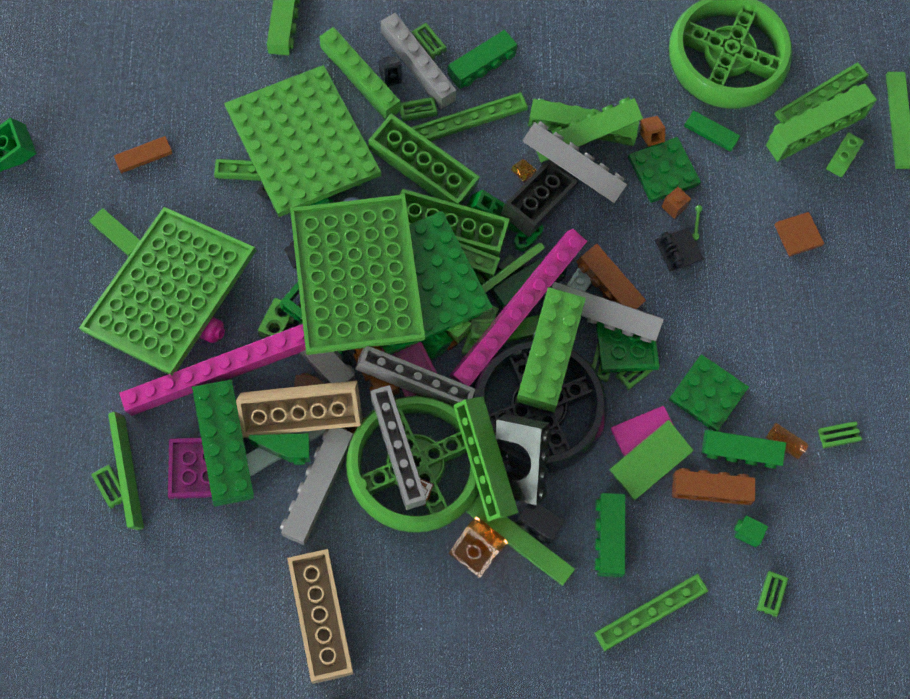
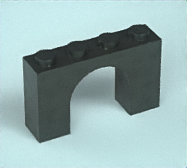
M504 414L496 422V439L521 445L528 452L531 459L529 474H517L506 471L514 500L537 505L545 499L547 494L545 480L548 476L546 465L550 454L548 450V442L551 437L549 423Z

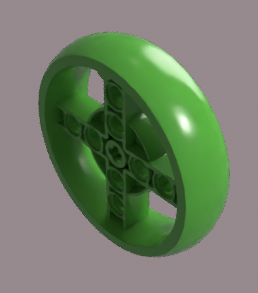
M700 0L689 7L673 27L669 41V58L676 78L691 95L712 106L739 109L756 105L768 99L781 87L791 67L792 43L783 21L772 9L758 0ZM715 16L736 18L733 26H723L715 31L695 24L703 19ZM751 24L767 36L773 45L776 56L757 49L754 38L748 32ZM683 45L704 53L707 64L713 70L709 80L692 66L686 56ZM746 71L767 79L751 87L733 88L724 86L728 76H738Z
M407 396L394 400L402 425L405 428L407 441L413 445L410 449L413 459L419 462V467H416L419 478L426 477L430 480V483L434 484L430 494L437 496L438 501L431 503L427 500L426 509L429 515L409 516L389 510L372 496L393 485L398 486L396 476L392 472L393 467L389 454L387 455L386 465L364 475L362 474L361 463L364 447L373 432L380 426L375 409L363 419L361 426L357 427L350 441L346 459L348 482L360 506L381 524L395 530L413 533L437 530L462 516L479 494L471 464L468 481L464 490L449 506H447L437 485L444 474L446 462L467 453L455 410L450 404L431 397ZM421 413L435 416L450 424L458 433L435 442L427 436L413 434L404 414ZM454 444L457 446V449L450 451L447 449V445ZM437 452L439 457L432 459L429 457V453ZM377 476H382L385 478V481L379 484L374 479Z

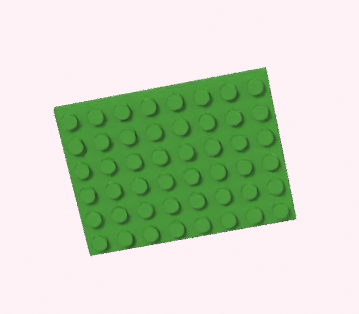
M324 65L224 103L278 217L290 213V208L308 206L382 176L375 159Z
M405 194L290 208L307 355L425 340Z
M163 207L79 329L173 376L257 250L249 244Z

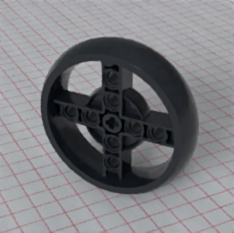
M533 341L521 342L503 349L489 361L476 379L473 387L475 389L473 398L483 397L486 405L487 392L491 382L500 371L509 365L518 387L512 394L509 407L489 414L495 437L497 419L504 414L521 417L517 415L516 411L523 410L526 416L522 418L550 421L552 423V426L549 427L551 431L550 439L555 437L559 439L560 444H553L549 440L548 450L550 451V456L547 460L546 468L548 473L560 471L582 460L599 441L607 417V400L604 386L592 365L579 353L572 350L567 368L573 371L579 379L562 385L559 396L562 401L557 403L555 412L516 402L523 375L518 370L526 368ZM570 389H576L579 394H571ZM590 397L592 405L590 425L583 438L570 448L560 426L566 419L569 405ZM496 439L503 463L512 468L530 472L531 459L529 455L516 451L502 440Z

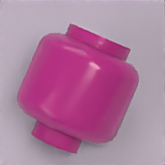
M212 317L199 338L209 343H215L222 339L225 334L223 322Z

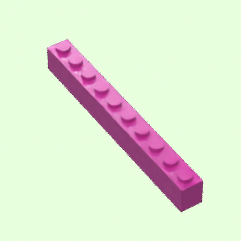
M571 229L563 235L450 373L449 376L454 381L470 386L546 293L548 287L550 288L585 245L587 240L578 232Z
M303 324L176 371L173 376L168 374L120 392L124 410L133 416L192 394V387L226 381L306 351Z

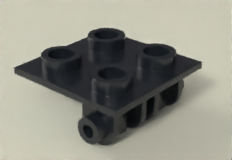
M689 228L671 234L667 231L661 234L662 237L655 239L670 272L704 260Z

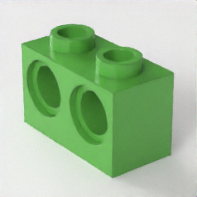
M848 132L826 169L842 178L864 140Z
M274 298L258 329L261 338H267L288 330L291 324L296 322L288 314L284 317L279 316L281 312H284L280 307V299ZM273 328L280 329L277 333L270 332Z

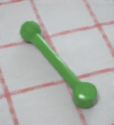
M701 205L695 207L697 213L695 230L692 235L695 241L699 239L700 212L703 209Z

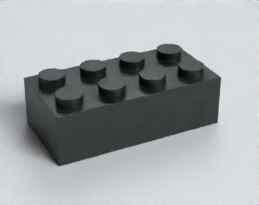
M549 159L505 203L501 216L509 218V222L530 237L572 194L578 181Z

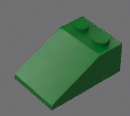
M11 117L0 125L1 172L21 165L36 155L26 124Z

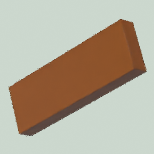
M166 136L113 156L120 173H124L173 153Z

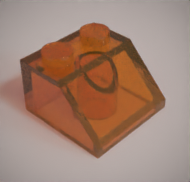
M477 516L467 525L449 551V554L478 578H481L506 546L508 540Z

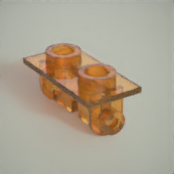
M778 423L774 424L766 436L768 440L786 442L785 451L798 460L808 449V443Z

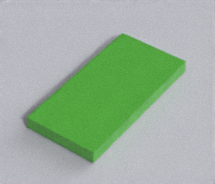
M667 420L609 468V470L630 497L636 500L694 450L670 420Z

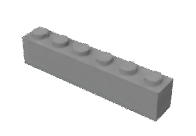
M394 13L381 21L382 35L428 94L434 97L438 107L443 109L455 102L456 89L398 15Z
M542 122L538 124L533 123L522 140L524 143L615 203L627 185L623 182L625 178L617 173L615 175L609 173L610 168L603 163L599 165L594 163V157L586 152L584 155L578 152L579 147L571 142L569 145L563 142L564 137L557 132L551 134L547 131L549 127Z
M558 282L553 283V289L586 298L581 316L587 317L585 321L597 324V321L604 323L605 328L614 331L615 328L622 329L623 334L631 337L634 334L641 336L640 340L651 343L652 340H657L664 318Z
M366 346L362 350L355 370L415 394L435 398L451 406L465 399L473 398L475 391L472 387L370 346Z
M389 385L371 390V400L405 508L408 510L425 505L426 497L391 387Z
M341 428L325 430L322 437L324 442L321 447H317L314 454L316 459L313 465L310 464L307 468L305 482H301L298 487L297 493L299 495L296 501L293 500L290 504L288 519L284 518L280 526L283 537L305 546L347 455L353 433Z

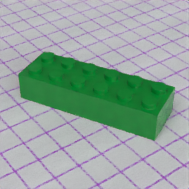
M232 380L192 387L214 507L254 499Z

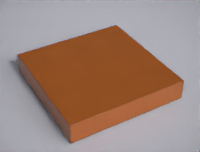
M809 212L778 221L774 224L789 257L821 247L824 244Z

